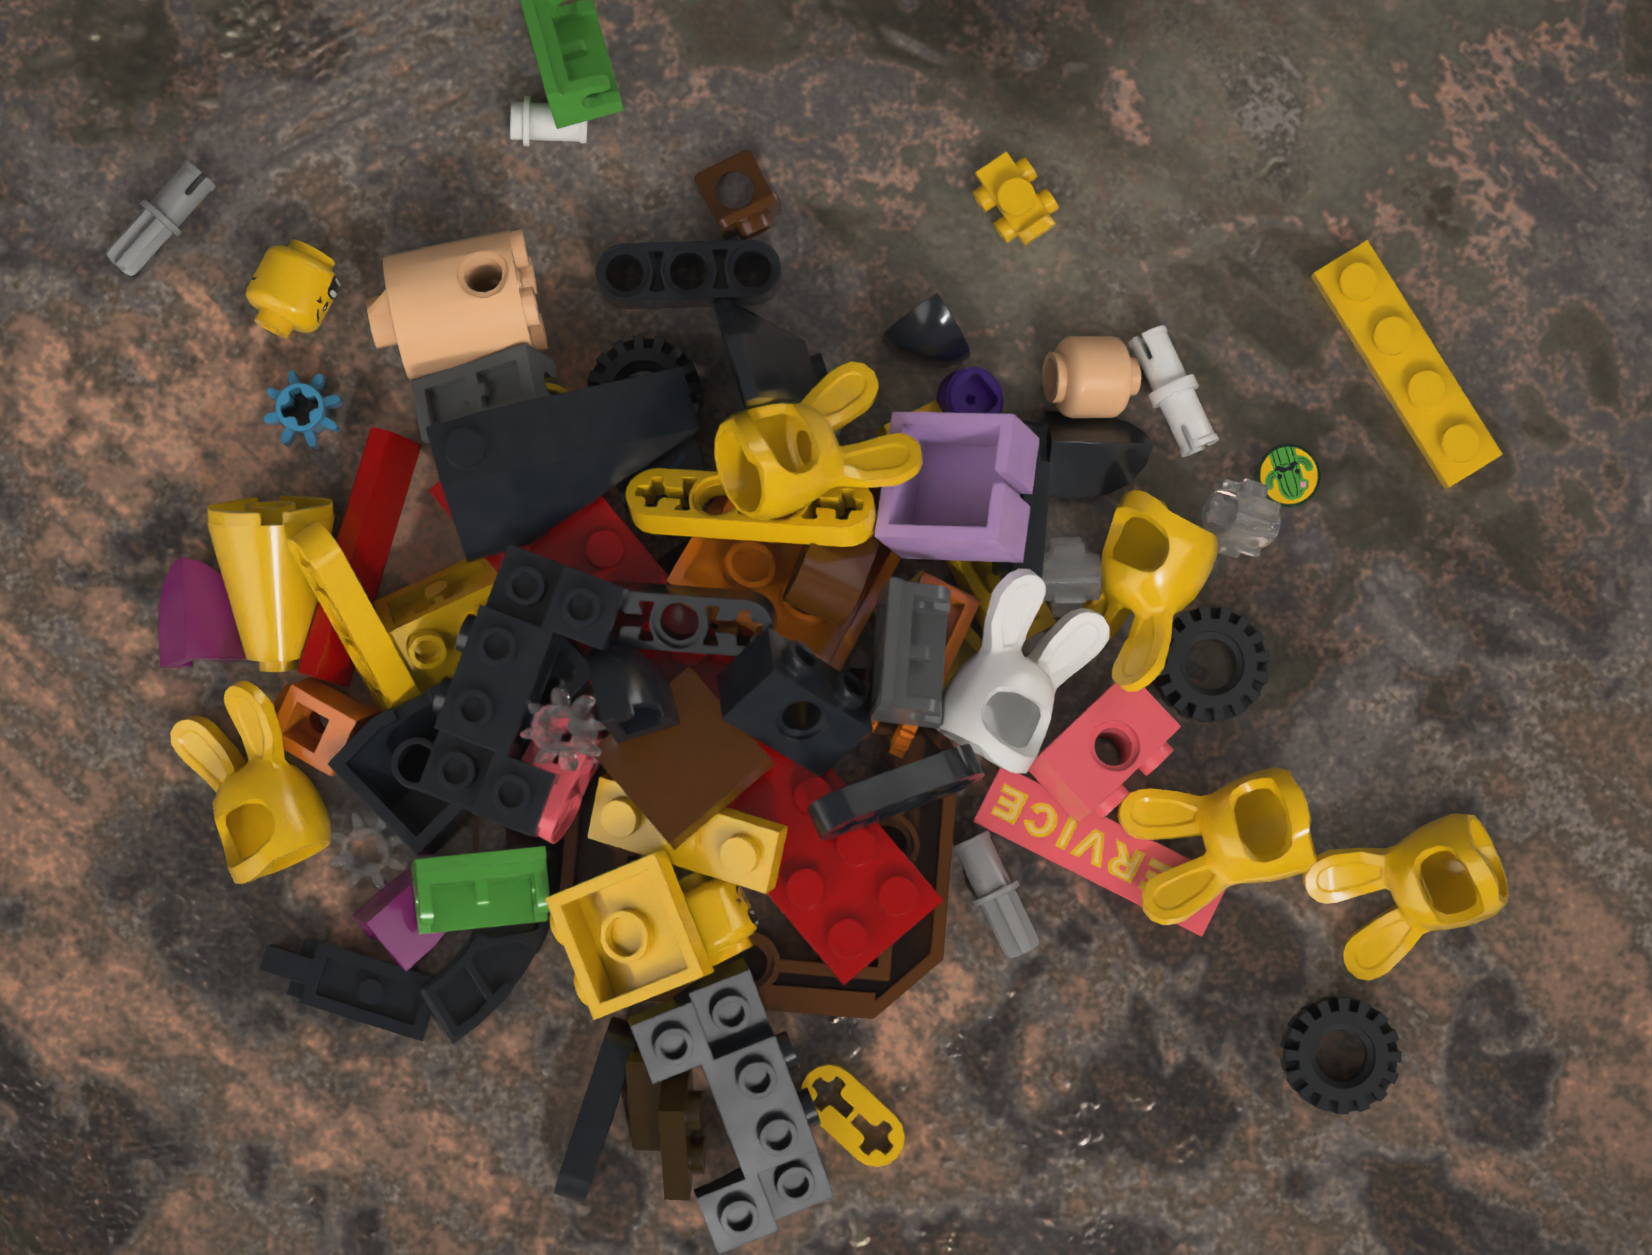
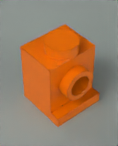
M312 676L293 684H287L273 703L282 733L283 749L330 777L336 775V772L327 763L371 718L381 712L380 709L371 704L368 706L360 704ZM320 715L329 720L326 727L322 725Z

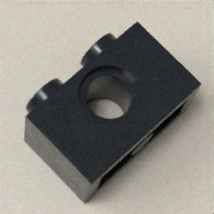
M770 628L762 632L717 675L723 720L820 777L873 730L868 703V691L856 675L847 670H837L816 657L814 652L804 643L798 640L790 641Z

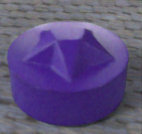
M966 367L950 373L942 380L937 391V403L943 413L1001 414L1003 408V393L1000 384L990 372L980 367Z

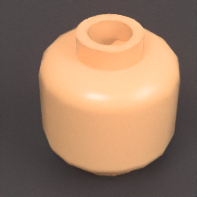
M1067 336L1057 344L1055 351L1049 352L1044 359L1042 369L1043 391L1047 401L1055 403V406L1063 416L1070 418L1117 417L1126 409L1130 395H1137L1141 385L1140 364L1137 358L1129 356L1127 347L1118 337Z

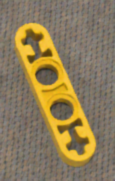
M667 468L648 469L637 474L626 488V501L635 526L643 532L651 534L810 545L812 542L822 546L849 547L867 541L874 534L876 528L877 512L874 498L869 488L835 487L827 490L812 503L798 510L793 516L786 519L770 520L751 518L739 512L735 506L729 512L722 515H711L703 511L704 505L710 499L716 496H727L719 479L718 472ZM658 495L667 496V498H661L658 501L657 507H647V505L655 502ZM689 496L690 509L685 511L682 507H688L687 497ZM814 504H820L821 508L816 507L817 518L814 519V511L812 506ZM853 507L857 509L850 512L848 519H837V517L843 516L845 508Z
M314 521L290 537L287 542L296 562L381 713L390 708H396L421 695L345 555L332 535L322 524Z

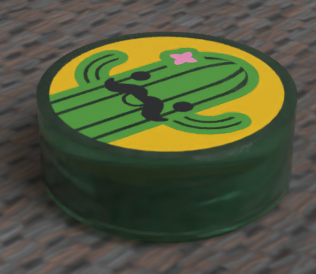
M1282 444L1269 450L1260 459L1255 471V484L1261 497L1270 505L1281 509L1296 508L1309 501L1318 490L1321 480L1320 467L1314 455L1304 447L1295 444Z

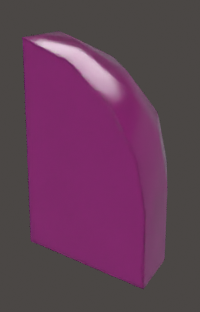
M180 557L169 569L163 583L159 603L160 668L193 667V660H221V663L224 664L246 659L222 575L202 561Z
M437 855L432 857H442L444 855ZM411 868L398 875L350 916L372 941L377 938L391 955L392 961L405 971H408L428 953L445 934V932L418 935Z

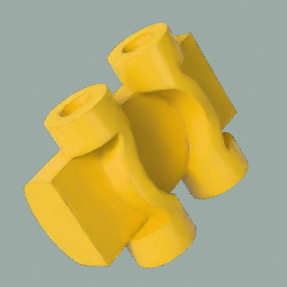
M1006 151L975 172V176L981 183V186L971 193L985 213L997 206L1003 216L993 222V226L1006 244L1018 237L1025 247L1056 226V222L1050 214L1058 210L1059 206L1048 189L1044 188L1035 193L1030 182L1038 178L1025 157L1014 163Z

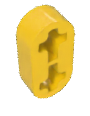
M826 1063L810 1070L802 1081L801 1090L807 1088L813 1101L818 1095L817 1090L813 1086L814 1081L821 1077L829 1083L837 1076L845 1083L840 1091L842 1098L853 1107L845 1116L830 1103L822 1109L815 1106L821 1121L819 1125L854 1158L867 1166L880 1167L894 1161L901 1153L905 1140L903 1126L897 1116L856 1077L840 1065ZM858 1114L863 1116L873 1126H878L883 1120L890 1124L892 1128L889 1130L887 1138L892 1146L889 1150L883 1152L877 1147L873 1148L869 1153L862 1150L860 1145L865 1139L864 1134L852 1123Z

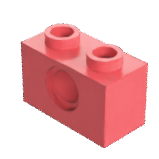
M1114 682L1037 755L1028 771L1077 823L1093 811L1103 819L1130 793L1122 784L1138 768L1145 776L1149 775L1174 751L1166 741L1181 726L1145 687L1139 691L1127 692ZM1096 738H1107L1117 746L1120 754L1118 766L1107 765L1098 758L1094 747Z

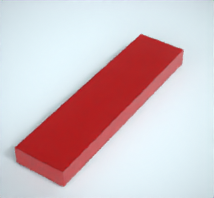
M373 426L366 440L336 540L372 606L376 599L422 444L394 432ZM318 601L298 665V672L349 687L355 665Z

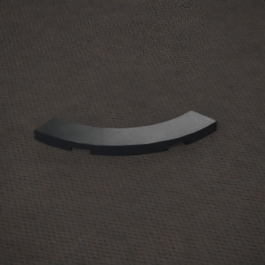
M504 826L503 850L545 846L549 894L552 896L559 893L564 836L557 843L552 844L539 836L531 837ZM547 912L548 921L474 929L470 938L455 957L435 976L416 989V992L449 1044H454L481 1024L511 993L515 984L523 976L535 954L539 952L550 929V912Z

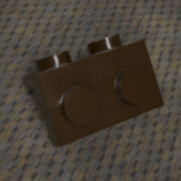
M630 1052L627 1054L626 1078L632 1147L635 1150L661 1151L664 1200H690L693 1174H704L706 1166V1136L696 1135V1130H702L703 1091L694 1090L692 1069L652 1084L641 1053Z

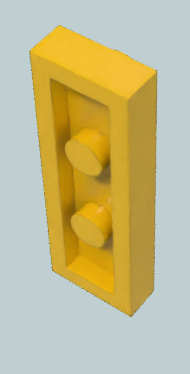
M606 773L599 777L587 838L643 856H648L665 849L672 865L767 894L776 886L788 826L724 807L674 850L609 773Z

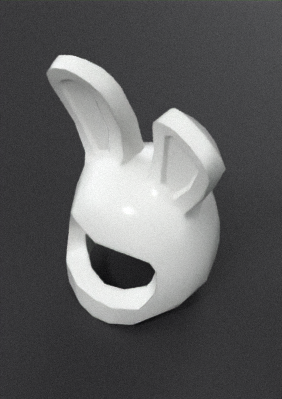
M1017 569L1007 574L992 591L984 623L982 647L978 654L973 655L960 666L942 694V725L937 729L941 734L959 745L970 744L974 753L1013 773H1027L1037 757L1048 730L1057 688L1099 654L1109 640L1110 629L1100 613L1086 608L1072 610L1065 614L1040 639L1027 657H1024L1021 651L1023 643L1046 594L1045 583L1030 569Z

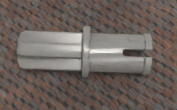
M186 159L181 164L182 166L150 202L145 199L140 202L144 209L108 247L106 251L107 257L125 274L129 276L136 275L172 234L178 237L182 233L178 228L207 194L216 188L210 179L200 175L202 172Z
M987 830L953 846L952 850L957 854L978 898L972 901L974 907L981 905L1004 955L1008 958H1015L1034 949L1039 944V938L1015 890L1020 884L1018 880L1011 882L990 838L991 834Z

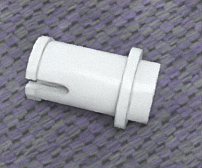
M524 96V102H511L510 139L523 140V146H530V140L587 143V121L557 129L549 103L531 102V96Z

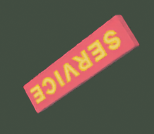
M999 767L972 821L1141 907L1143 887L1149 879L1191 861V859L1153 840L1133 838L1124 831L1119 823L1107 817L1101 819L1095 811L1077 823L1041 784L1019 773L1006 771ZM1225 890L1190 918L1176 924L1202 937Z

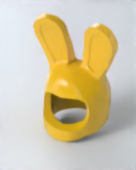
M851 361L830 371L806 395L801 403L763 405L729 415L720 424L715 436L714 458L719 479L728 499L737 510L751 518L770 520L800 510L812 503L827 490L835 487L871 488L900 485L917 475L923 465L921 446L916 439L902 433L888 434L860 443L839 446L834 432L865 413L874 403L878 391V379L874 371L864 363Z
M1139 490L1125 492L1115 510L1102 551L1099 573L1101 577L1100 583L1074 609L1086 608L1100 613L1110 627L1109 640L1118 632L1125 620L1133 612L1134 619L1128 637L1112 668V679L1127 692L1139 691L1148 686L1164 669L1171 642L1173 616L1175 613L1182 611L1196 598L1213 568L1218 553L1216 535L1171 512L1165 502Z
M237 681L225 691L224 703L242 738L248 762H246L231 740L208 718L194 715L181 719L175 723L170 735L171 745L176 753L216 792L213 800L214 818L225 851L227 868L235 883L245 884L286 869L321 852L330 845L331 822L322 798L309 777L297 766L288 763L284 757L282 733L273 703L256 685L249 681Z
M1272 767L1256 771L1226 784L1212 794L1204 796L1148 788L1130 792L1119 803L1117 817L1120 825L1128 835L1135 839L1159 840L1193 836L1203 837L1206 848L1203 856L1155 875L1143 887L1142 909L1151 921L1161 925H1171L1187 920L1229 886L1239 883L1271 882L1289 878L1306 872L1317 862L1310 832L1311 816L1304 792L1294 780L1290 769Z
M1452 813L1421 826L1396 845L1388 848L1327 850L1318 854L1317 862L1303 873V885L1309 895L1317 902L1324 904L1337 903L1382 889H1387L1391 892L1396 904L1353 932L1346 940L1343 949L1346 969L1357 979L1367 981L1379 978L1389 972L1412 949L1423 934L1429 931L1460 928L1481 922L1497 915L1507 904L1509 898L1506 875L1496 848L1482 823L1475 815Z

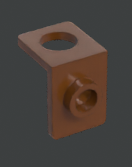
M743 150L697 173L695 176V183L724 240H730L738 235L741 240L752 239L771 229L775 225L773 218L782 214L781 200L777 192H771L749 150ZM729 173L744 174L753 184V197L748 204L741 208L726 207L717 197L716 188L718 182Z

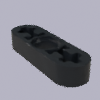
M625 581L611 582L629 589L627 598H623L621 604L622 612L642 615L647 606V601L654 602V607L649 620L651 631L643 629L647 617H627L621 628L613 626L608 639L609 644L635 649L738 656L767 628L775 631L777 627V612L774 605L766 596L756 591ZM673 603L689 605L698 615L699 627L689 634L673 632L664 621V609ZM711 606L720 608L716 620H736L740 610L745 609L751 611L753 622L762 623L763 625L755 628L752 637L742 636L740 625L733 623H720L715 632L716 636L708 635L713 618Z
M965 744L833 791L813 802L807 808V812L820 840H829L956 794L981 780L985 774L972 746Z
M615 1016L611 1017L553 1193L583 1204L589 1193L626 1081L627 1054L635 1052L637 1048V1042L627 1020Z

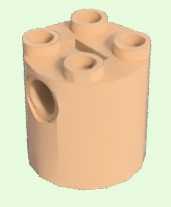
M522 229L511 232L510 230L383 256L386 289L379 296L366 298L369 323L377 349L398 345L402 362L410 381L522 344H527L539 352L549 350L542 315L538 311L535 294H538L534 269L531 257H528Z

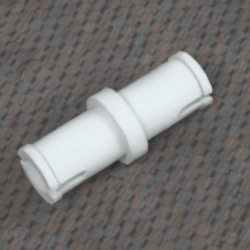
M1161 325L1141 333L1142 339L1139 336L1134 337L1128 342L1130 349H1133L1153 391L1148 395L1153 408H1161L1180 448L1181 456L1186 457L1205 449V444L1208 446L1213 445L1219 440L1217 433H1214L1194 391L1199 387L1194 374H1186L1167 334L1166 326Z

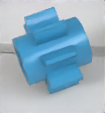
M292 370L288 372L289 386L285 387L281 392L274 388L266 390L267 394L276 401V412L268 413L263 417V420L267 425L276 426L283 424L286 427L280 441L286 447H290L295 442L297 436L305 437L307 444L313 450L319 449L317 435L321 434L325 429L331 432H340L341 428L331 420V409L340 407L344 404V401L339 395L324 397L321 394L327 380L322 374L318 373L312 379L310 385L302 383L298 374ZM305 396L313 404H318L317 409L309 412L310 423L303 425L295 417H289L290 412L298 409L297 398Z

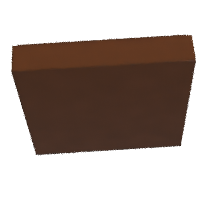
M690 666L669 682L680 724L621 743H617L612 735L608 734L590 750L597 761L674 850L775 765L752 736L722 719L720 700Z

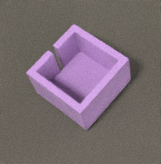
M892 412L889 434H908L916 439L921 446L923 465L918 474L908 481L897 486L881 487L874 536L903 559L1023 563L1030 506L1020 498V494H1032L1040 438L1015 414Z

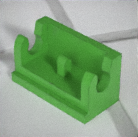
M520 0L556 128L560 129L624 111L593 0H579L568 5H559L567 0Z
M545 846L415 859L411 863L418 935L548 921L547 912H550L545 898L549 897L550 894Z

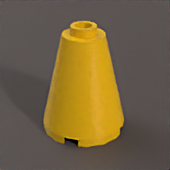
M290 495L279 496V501L258 502V497H249L209 504L207 506L208 518L206 523L246 659L258 661L259 669L263 672H286L298 669V659H301L318 599L296 562L287 541L314 521L322 524L332 535L335 519L332 499L317 496Z

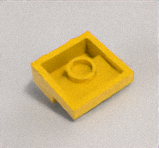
M665 849L545 898L550 910L549 922L551 930L557 941L565 947L575 972V990L580 1000L589 1007L593 1020L714 972Z

